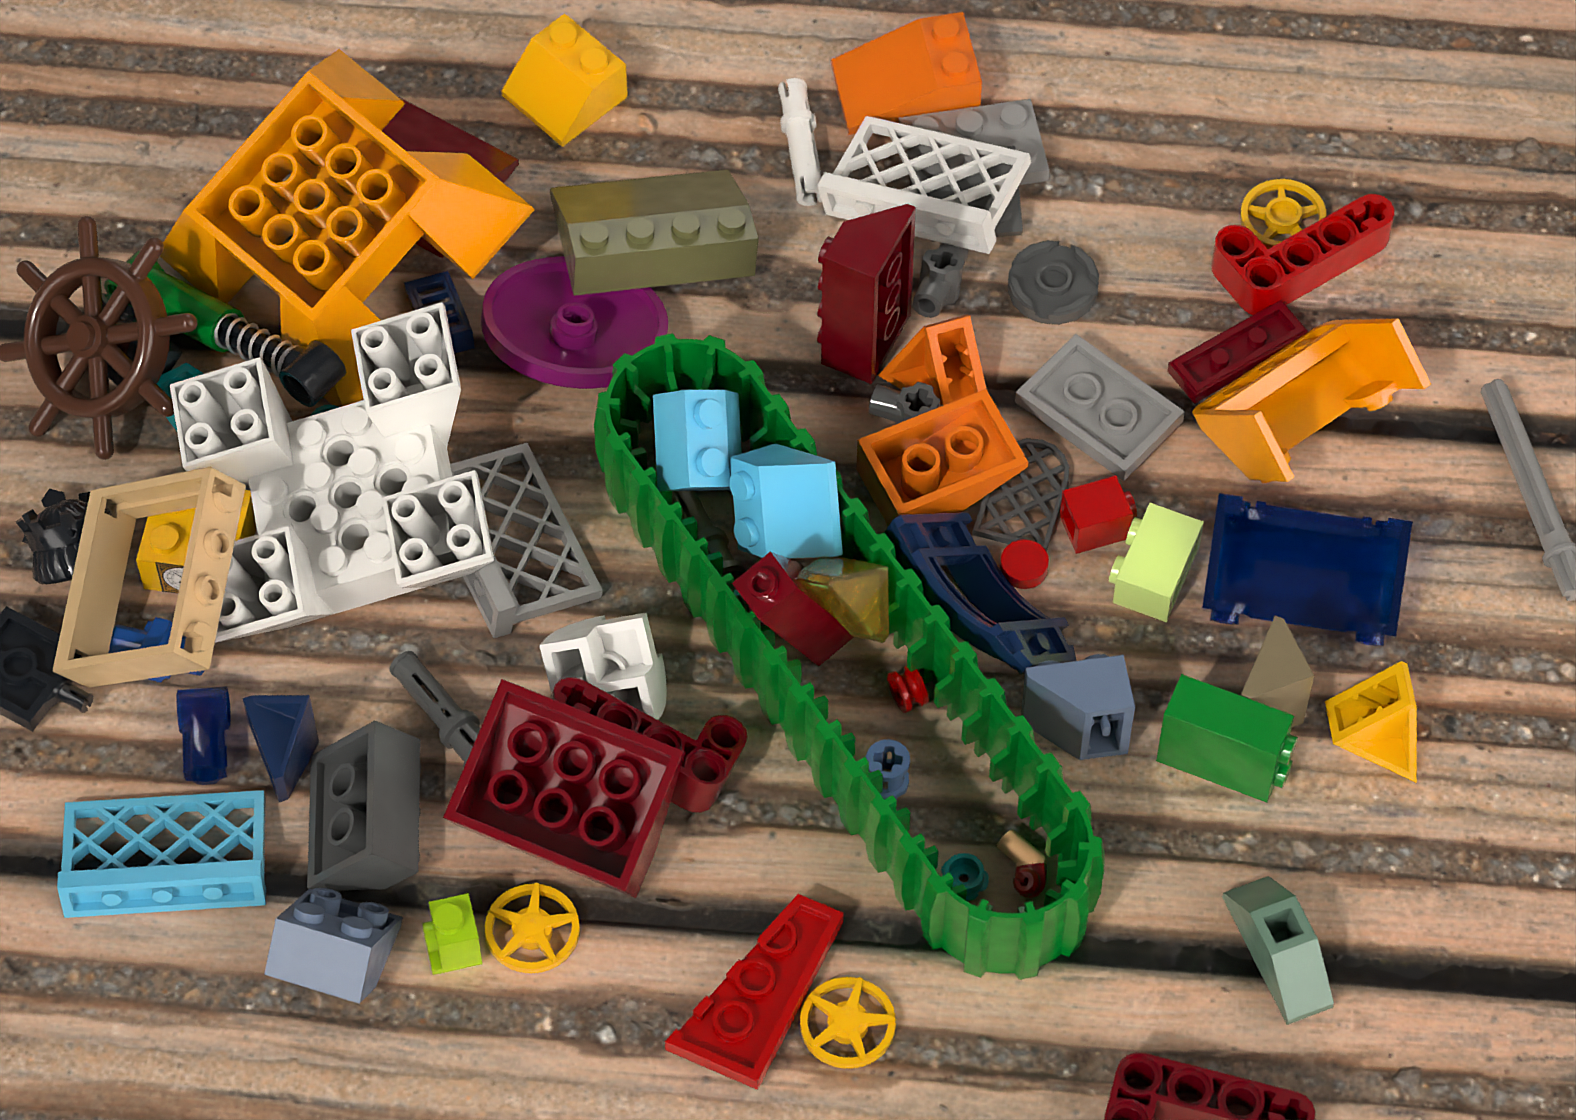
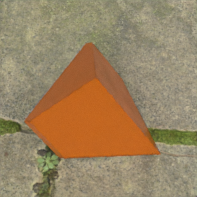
M966 314L923 326L878 376L901 390L902 388L914 386L917 382L933 386V392L940 399V404L942 405L986 389L970 315Z

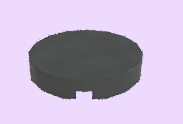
M1047 240L1031 244L1016 255L1009 270L1007 291L1012 304L1025 317L1042 324L1060 325L1076 321L1090 311L1098 295L1099 272L1094 260L1081 248L1072 244L1071 248L1059 245V241Z

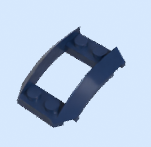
M969 512L899 515L893 519L884 533L895 546L898 563L904 570L913 569L922 581L924 597L931 606H941L949 617L950 628L954 634L978 650L1007 663L1011 668L1017 670L1019 674H1025L1027 667H1034L1044 661L1053 660L1060 663L1076 661L1074 646L1068 645L1062 634V630L1069 626L1065 617L1049 618L1019 594L1005 578L987 546H977L966 527L967 524L973 521ZM940 565L947 566L953 579L955 580L956 584L963 592V594L966 596L968 601L953 586L951 581L943 572Z

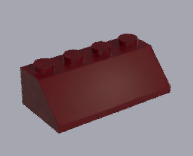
M904 204L844 221L834 238L828 236L825 239L818 256V263L822 264V273L817 287L819 291H822V299L817 311V316L822 318V325L817 336V343L821 344V364L872 384L911 316L916 207Z

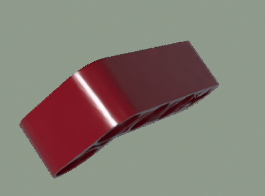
M567 677L558 681L550 696L554 700L684 751L685 756L671 802L694 813H702L713 806L732 773L748 738L746 728L739 720L729 715H716L706 722L698 738L694 740L594 685L575 677Z
M1135 1052L1125 1056L1116 1069L1104 1120H1261L1262 1112L1269 1113L1267 1120H1315V1108L1307 1096L1296 1091L1147 1053ZM1133 1078L1141 1079L1150 1087L1144 1090H1135L1126 1081ZM1188 1091L1196 1094L1200 1100L1194 1103H1186L1180 1100L1176 1094ZM1233 1104H1240L1246 1107L1250 1114L1237 1116L1231 1113L1227 1107Z

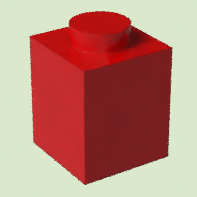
M1116 475L1062 490L1060 518L1076 554L1126 540L1132 519L1137 517V509L1130 491L1123 492Z

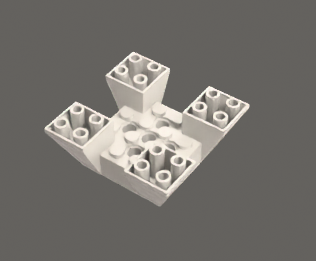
M442 302L351 329L364 399L356 403L292 421L260 357L170 384L184 470L191 471L212 467L245 484V490L251 491L257 535L237 540L234 543L215 643L292 627L472 574L494 561L478 474L473 470L452 477L447 446L461 386L446 309Z

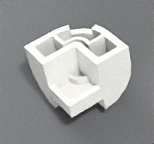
M647 613L605 619V615L582 620L554 631L539 645L551 693L558 681L567 677H575L594 685L657 720L663 714L667 695L666 672L662 653L656 654Z

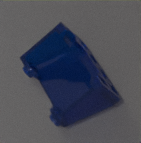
M1219 493L1214 516L1202 610L1211 612L1210 621L1216 623L1239 625L1240 617L1272 622L1274 616L1285 619L1286 623L1290 625L1356 634L1355 643L1383 647L1385 638H1395L1397 635L1413 521L1388 518V521L1376 520L1375 524H1372L1371 517L1354 518L1266 505V502L1257 501L1255 507H1252L1251 502L1243 500V496Z

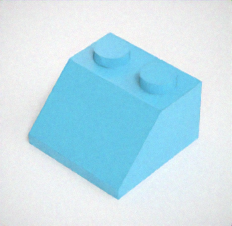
M680 390L653 395L658 491L730 490L731 469L729 457L742 454L739 394L728 390Z
M772 444L729 457L731 469L729 485L734 502V535L737 540L738 550L761 558L770 551L788 559L836 557L843 554L835 461L780 444Z

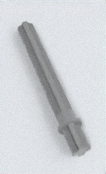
M1494 379L1491 383L1482 386L1481 394L1544 550L1542 561L1546 567L1552 568L1562 596H1565L1567 601L1576 600V543L1571 542L1569 534L1565 529L1509 388L1503 380Z

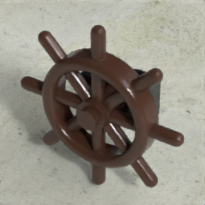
M84 216L77 224L79 259L65 263L48 277L30 261L24 260L17 265V274L36 294L27 313L24 340L1 344L0 360L11 362L26 359L30 375L40 393L45 397V400L29 423V431L33 436H43L60 410L73 416L92 418L95 454L99 459L107 460L114 454L112 418L130 412L144 400L164 417H170L174 414L172 398L157 383L161 375L172 370L183 353L170 340L171 335L193 331L197 327V318L191 313L167 316L161 295L153 282L147 277L164 250V244L159 238L153 237L148 239L132 264L121 260L99 257L96 222L92 217ZM101 278L109 279L118 285L113 294L102 293ZM81 286L84 312L69 299ZM59 317H61L70 326L67 333L56 335ZM72 352L74 355L62 372L57 354ZM87 368L89 369L91 398L75 389ZM109 379L117 386L111 392L109 391Z

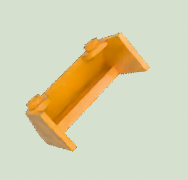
M1399 318L1332 320L1313 328L1301 338L1284 347L1194 408L1192 413L1200 429L1249 480H1259L1261 483L1271 481L1288 482L1294 478L1288 465L1291 460L1288 450L1350 408L1366 407L1368 411H1374L1389 404L1393 400L1392 393L1398 389H1425L1431 383Z

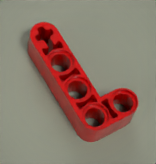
M1378 194L1361 196L1269 249L1247 227L1241 225L1223 227L1215 238L1211 263L1212 273L1248 314L1254 315L1280 300L1285 305H1288L1381 252L1387 246L1395 215L1394 206L1390 200Z

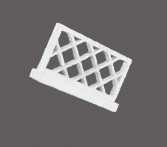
M866 116L833 174L824 172L817 187L826 215L851 220L909 204L916 207V237L990 254L997 241L994 229L1030 166L1031 159L1030 154ZM873 133L888 136L892 140V142L870 151L866 147ZM919 144L931 147V152L911 160L908 159L904 151ZM897 153L899 154L903 162L902 164L882 172L878 171L874 162ZM958 154H966L972 157L973 161L951 170L945 161ZM939 162L944 173L920 182L915 172ZM1000 163L1013 165L1009 173L992 180L986 170ZM869 165L873 173L872 176L862 180L848 177L850 172ZM980 172L984 183L961 192L956 181ZM908 174L914 184L902 190L885 185ZM950 184L954 195L944 199L926 195V193ZM989 194L994 199L989 210L971 207L967 204Z

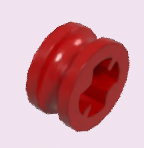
M905 666L904 672L898 674L896 671L887 674L892 696L903 713L912 711L913 704L917 703L922 707L929 703L926 686L917 669L910 672L907 666Z

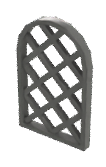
M1026 438L1018 440L1017 443L1021 449L1027 448L1031 454L1030 457L1026 458L1029 464L1036 462L1043 473L1028 479L1024 471H1022L1018 476L1023 483L1010 489L1004 483L999 486L1002 490L1001 493L990 497L991 493L983 497L972 535L1010 544L1016 540H1022L1020 537L1030 533L1035 542L1043 546L1047 552L1061 507L1062 490L1068 489L1069 465L1065 455L1055 445L1042 439ZM1035 448L1043 449V451L1037 452ZM1053 454L1060 461L1061 465L1049 470L1042 458ZM1064 471V479L1060 487L1054 476ZM1047 479L1055 491L1040 497L1033 485ZM1028 489L1034 500L1020 506L1013 495ZM1007 498L1014 510L1000 516L993 504ZM1057 498L1052 514L1045 503ZM1039 506L1046 518L1032 524L1024 512ZM987 508L994 519L981 525ZM1019 516L1026 527L1011 533L1004 522ZM1049 524L1045 540L1043 541L1036 530ZM998 525L1003 534L988 529Z

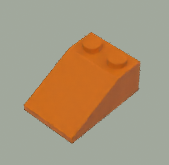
M963 12L919 18L831 59V67L848 135L856 134L866 116L899 123L900 117L981 106L982 79Z
M987 389L857 440L856 469L888 526L899 515L961 513L1028 468L1029 464Z

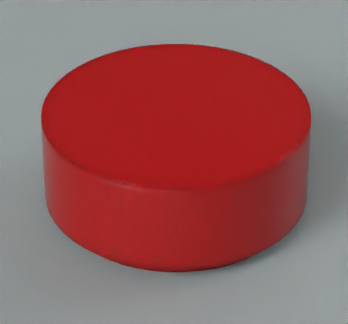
M1027 539L1016 540L1007 545L1003 550L1000 570L1013 587L1019 589L1034 588L1040 585L1047 576L1049 557L1044 547L1039 543Z

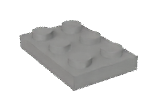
M1031 99L899 118V123L1005 148L1015 146L1016 150L1029 153L1031 164L1019 185L1049 180V167ZM919 144L904 151L908 159L911 160L931 152L932 149L930 146ZM958 154L945 161L951 170L969 163L973 159L970 155ZM938 162L915 173L921 182L944 172Z
M1077 334L1016 391L1015 402L1123 481L1183 422L1185 411Z

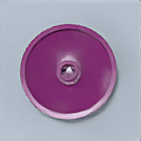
M558 256L523 262L500 274L485 293L482 305L481 328L487 344L495 355L519 373L555 386L595 389L609 387L612 380L613 364L624 353L634 355L638 351L655 344L657 336L666 335L668 332V316L661 299L650 287L573 295L565 257Z

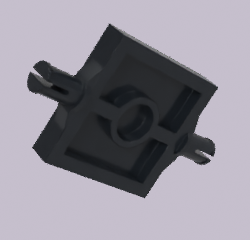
M6 606L0 614V715L33 732L50 708L60 701L76 708L81 713H85L88 710L87 706L90 707L92 705L93 694L72 685V680L52 671L60 634ZM77 653L74 655V659L82 657Z

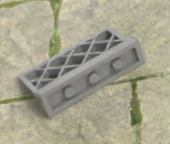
M528 443L450 464L452 477L475 470L478 478L486 481L481 490L484 509L504 517L498 531L488 528L494 561L472 574L463 576L493 639L511 634L513 624L601 598L603 589ZM521 460L527 475L524 481L521 482L503 475L499 471L503 465ZM493 484L517 493L511 506L487 498ZM524 496L543 503L546 511L542 519L518 510ZM511 521L536 530L530 543L505 534ZM542 533L562 540L565 548L561 556L536 547ZM499 545L523 554L517 569L497 561L494 554ZM530 558L555 567L548 581L523 572ZM561 570L579 576L585 587L569 590L556 585L555 582ZM517 583L542 592L539 600L519 605L513 593Z

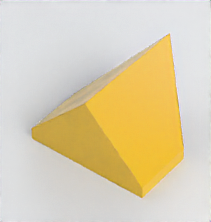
M1400 661L1325 701L1334 745L1417 783V706L1407 663Z

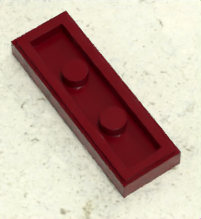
M1280 300L1168 362L1167 372L1195 404L1226 387L1309 331L1284 302Z

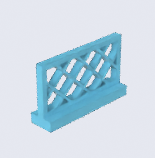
M264 790L65 802L61 872H58L57 882L64 918L266 905V885L264 880L266 799ZM254 808V815L239 828L224 818L234 809ZM197 811L205 817L189 831L175 822L184 812ZM148 814L155 820L139 834L125 825L135 815ZM98 817L105 823L89 837L76 829L77 819ZM216 825L230 836L217 847L211 849L199 838ZM166 828L180 839L162 853L150 844L149 841ZM116 831L130 842L112 856L99 845ZM238 844H242L253 853V860L227 861L223 857ZM189 847H192L204 857L198 863L177 864L173 861ZM139 850L153 859L149 865L143 867H126L123 865L125 861ZM89 853L103 862L95 870L74 871V865Z

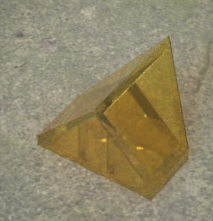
M836 556L819 557L802 569L797 578L852 636L880 643L886 641L889 636L888 567Z

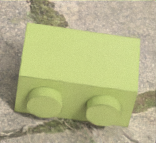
M1149 503L1143 519L1135 517L1131 523L1125 543L1130 545L1126 557L1118 555L1112 566L1109 582L1115 584L1113 603L1167 622L1200 547L1204 521Z

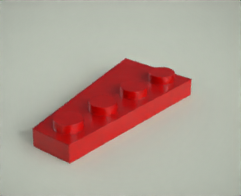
M797 894L757 938V944L742 961L738 959L726 973V978L709 997L706 995L693 1009V1015L679 1030L675 1029L666 1039L665 1050L758 1090L844 922V913Z

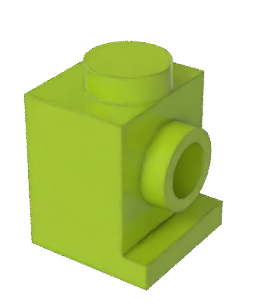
M469 893L430 901L429 908L432 921L423 922L422 928L433 975L482 965L479 937Z

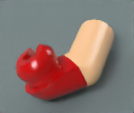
M1014 829L1009 830L1001 838L997 848L1016 863L1015 878H1013L1014 889L1025 898L1037 897L1047 885V859L1044 854Z

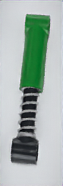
M140 251L135 252L126 262L132 264ZM158 262L154 264L147 275L162 297L167 316L191 313L197 318V327L193 331L183 334L216 351H230L246 361L260 357L268 372L274 373L276 377H279L287 392L302 405L314 407L346 375V368L342 360L324 343L314 340L307 346H293L291 341L286 340L282 342L279 335L270 336L267 329L259 330L257 324H248L239 309L166 273ZM106 279L104 281L105 291L107 294H113L118 285Z

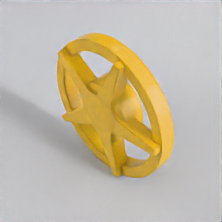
M1274 179L1258 184L1247 193L1242 202L1240 221L1242 226L1251 230L1264 246L1269 249L1282 242L1273 240L1277 234H1290L1292 236L1301 231L1300 224L1302 219L1318 214L1319 220L1326 217V207L1322 198L1311 187L1295 180ZM1278 190V197L1271 200L1266 207L1251 205L1260 195ZM1285 190L1297 192L1305 196L1313 205L1301 207L1297 201L1286 197ZM1248 215L1265 221L1268 228L1263 235L1252 226Z
M539 883L516 886L504 892L491 905L485 920L486 942L491 953L502 965L517 972L540 973L557 967L571 955L579 939V918L573 903L559 890ZM531 895L529 906L518 913L502 909L516 898ZM540 895L555 900L562 905L567 913L549 915L540 908ZM496 918L512 926L513 937L503 950L499 948L493 936V925ZM571 923V934L566 945L557 954H554L549 944L553 928ZM522 947L528 950L540 949L548 959L538 962H524L511 958L510 955Z
M840 977L822 983L809 994L801 1010L800 1030L805 1045L816 1058L833 1067L852 1069L873 1063L888 1050L895 1034L896 1017L890 999L875 984L860 977ZM837 989H853L848 1001H842L836 1005L821 998L825 994ZM861 990L878 1000L886 1014L867 1013L864 1007L859 1004ZM813 1006H816L828 1016L827 1028L815 1039L812 1038L808 1028V1017ZM888 1024L886 1034L880 1044L865 1054L862 1039L865 1037L868 1027ZM832 1039L841 1044H851L857 1057L835 1056L826 1052L820 1046Z

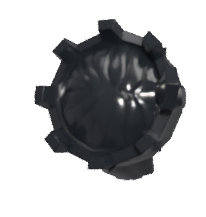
M49 488L41 500L45 508L37 515L32 509L22 515L23 519L20 518L15 521L24 533L22 542L28 544L33 552L32 572L33 579L43 585L72 580L90 492L79 493V499L66 500L64 492ZM105 508L104 513L109 515L110 511Z

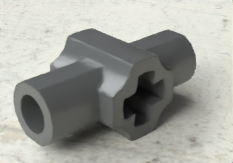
M941 243L938 249L925 252L922 259L919 287L913 299V308L918 314L932 318L940 314L943 306L955 305L959 298L963 267L968 258L969 249Z
M917 382L914 386L902 388L901 391L877 384L870 400L869 413L895 421L898 424L943 405L940 404V399L935 396L933 386Z

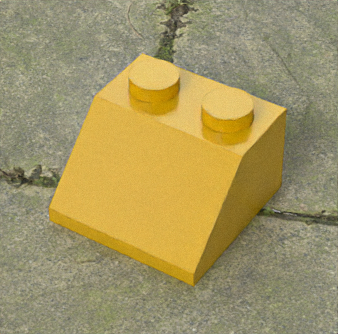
M564 13L531 38L502 88L501 93L508 102L563 147L628 97L626 64Z

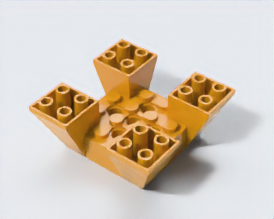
M340 49L307 71L189 203L164 240V250L160 255L165 262L194 287L227 304L253 274L280 296L282 342L288 340L291 341L293 346H307L311 341H320L330 347L345 365L346 375L324 396L329 403L338 407L364 400L351 329L381 320L363 302L414 244L423 237L469 277L474 279L534 211L530 204L469 154L405 151L383 133V128L405 103ZM355 165L354 169L346 174L347 170ZM291 174L287 180L283 181L287 175ZM324 200L321 206L314 209L319 202ZM357 227L353 234L347 236L350 230ZM292 236L287 243L283 244L288 237Z

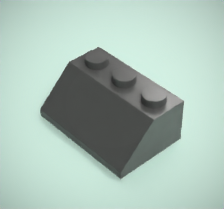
M374 720L311 755L308 889L328 888L334 891L387 889L419 872L420 739Z

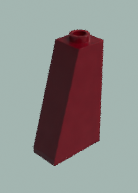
M770 551L732 583L760 621L818 666L823 664L856 636L801 563Z

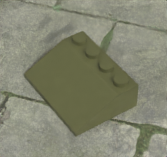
M728 169L550 188V197L573 295L755 276L759 238L750 205Z

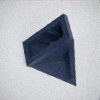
M251 695L242 698L248 724L279 802L288 800L311 759V755H313L319 744L310 695Z

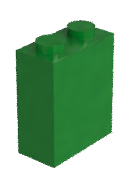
M1181 674L1163 716L1156 761L1267 803L1274 786L1284 787L1293 761L1291 757L1298 737L1290 734L1294 715Z

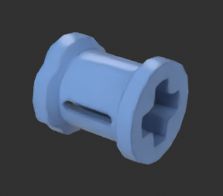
M885 739L875 742L866 754V759L869 762V773L879 769L883 774V781L888 782V788L884 789L882 787L880 795L883 799L891 795L897 799L906 793L909 786L908 769L910 766V754L907 748L898 741ZM887 752L892 753V760L887 759ZM884 769H890L891 772H885Z

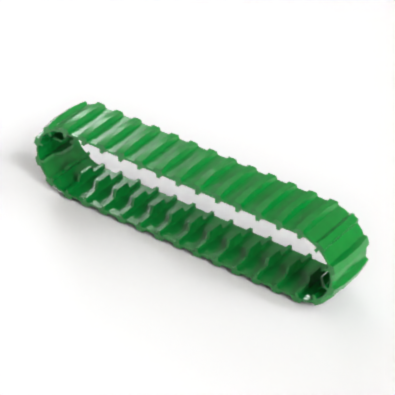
M671 333L657 336L655 344L638 351L634 355L624 353L613 364L612 380L607 391L598 394L594 420L596 454L601 471L605 473V486L611 504L619 514H628L634 535L642 547H652L659 570L668 583H678L681 588L684 604L694 618L702 617L704 619L710 641L719 653L727 652L730 655L735 675L745 689L754 688L758 694L761 711L771 725L780 724L785 731L788 749L797 761L806 760L809 764L814 785L824 798L832 797L838 805L841 822L850 835L859 834L866 843L868 860L878 873L886 871L893 881L895 897L904 910L913 909L921 919L923 936L933 949L943 948L952 957L964 964V972L980 978L986 972L1000 974L1015 973L1019 980L1035 977L1038 975L1039 967L1051 962L1062 954L1070 957L1081 944L1086 933L1088 914L1093 912L1101 895L1105 857L1102 838L1093 835L1091 804L1081 791L1072 792L1063 781L1060 763L1052 753L1043 754L1035 744L1032 726L1023 715L1015 717L1006 705L1004 689L995 678H985L978 668L975 651L967 641L960 643L951 633L950 620L940 605L931 606L923 594L922 581L913 569L904 570L896 559L894 544L885 533L876 534L870 526L868 510L859 498L850 499L843 490L841 475L836 469L843 554L836 557H827V561L830 565L841 562V575L844 579L851 575L854 576L853 595L857 600L867 597V610L870 614L877 610L881 612L880 632L883 636L894 633L893 645L896 649L906 645L908 648L907 668L910 672L920 669V675L924 684L933 681L935 684L934 704L937 708L947 705V717L950 721L957 717H960L963 721L961 735L963 743L967 745L975 742L974 753L976 756L980 757L987 753L990 757V779L993 782L1002 779L1001 789L1005 794L1012 790L1019 796L1017 807L1019 818L1024 819L1030 816V828L1035 831L1042 827L1047 833L1045 852L1049 857L1058 854L1056 885L1062 887L1061 894L1052 889L1045 893L1043 908L1035 910L1031 901L1025 903V906L1018 907L1017 913H1000L993 911V906L989 905L988 900L981 899L978 907L967 902V889L963 884L953 887L954 878L950 872L940 877L935 870L938 867V849L935 845L925 848V838L921 833L913 838L910 836L908 831L910 830L911 812L907 807L897 810V800L893 795L883 799L880 795L883 787V774L878 769L869 773V762L866 757L858 761L853 758L855 756L856 737L852 732L841 736V723L838 719L830 724L826 721L828 719L829 704L826 696L823 695L814 699V686L811 682L804 686L799 684L802 682L801 662L798 659L787 662V650L784 645L777 649L773 648L775 646V632L767 625L761 626V621L753 611L747 612L749 611V605L737 589L734 590V585L732 584L734 577L732 574L728 573L721 577L723 575L722 554L719 551L708 554L707 540L704 537L698 540L697 520L694 516L682 519V506L679 502L672 504V491H658L656 471L653 467L647 469V453L643 447L637 448L639 447V434L641 433L640 422L643 421L648 424L654 415L653 395L680 390H728L738 393L741 441L743 443L750 439V451L772 444H780L817 456L815 440L806 428L797 429L791 421L789 406L781 395L770 394L765 386L763 372L754 360L744 361L737 354L726 348L725 340L711 335L707 336L704 340L677 339Z

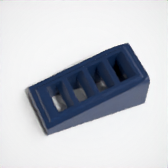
M448 271L404 282V288L412 311L424 308L423 304L447 298V302L443 304L446 312L450 310L452 312L447 314L448 324L456 323V325L449 327L454 354L475 348L471 325ZM440 287H443L444 289L422 296H419L418 294Z

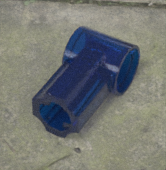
M228 687L177 690V718L179 731L182 733L183 774L185 781H192L198 785L216 784L219 780L227 777L226 730L231 729Z

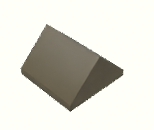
M1274 616L1241 696L1294 715L1292 727L1304 723L1314 674L1285 619Z

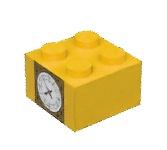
M245 490L235 541L254 536L256 532V521L250 490ZM196 508L147 517L136 558L144 589L179 594Z

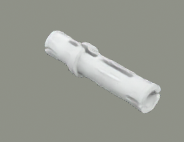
M800 78L787 79L789 92L784 82H781L778 86L783 109V116L780 119L781 130L783 133H786L796 188V200L801 205L812 206L817 204L815 193L817 194V200L822 202L817 187L821 179L814 137L817 122L815 114H812L809 108L806 82Z

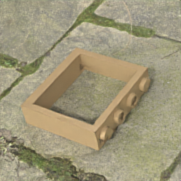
M212 467L91 490L52 671L91 688L209 670L246 485ZM106 505L108 509L112 510L111 516L104 513ZM196 508L169 643L109 653L136 519ZM182 636L186 637L184 649L180 648ZM75 653L82 656L81 658L74 659Z

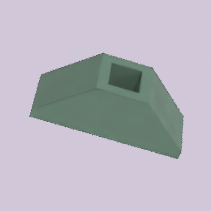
M1269 876L1224 892L1222 898L1286 1025L1333 1008L1334 1001L1318 938L1297 897Z

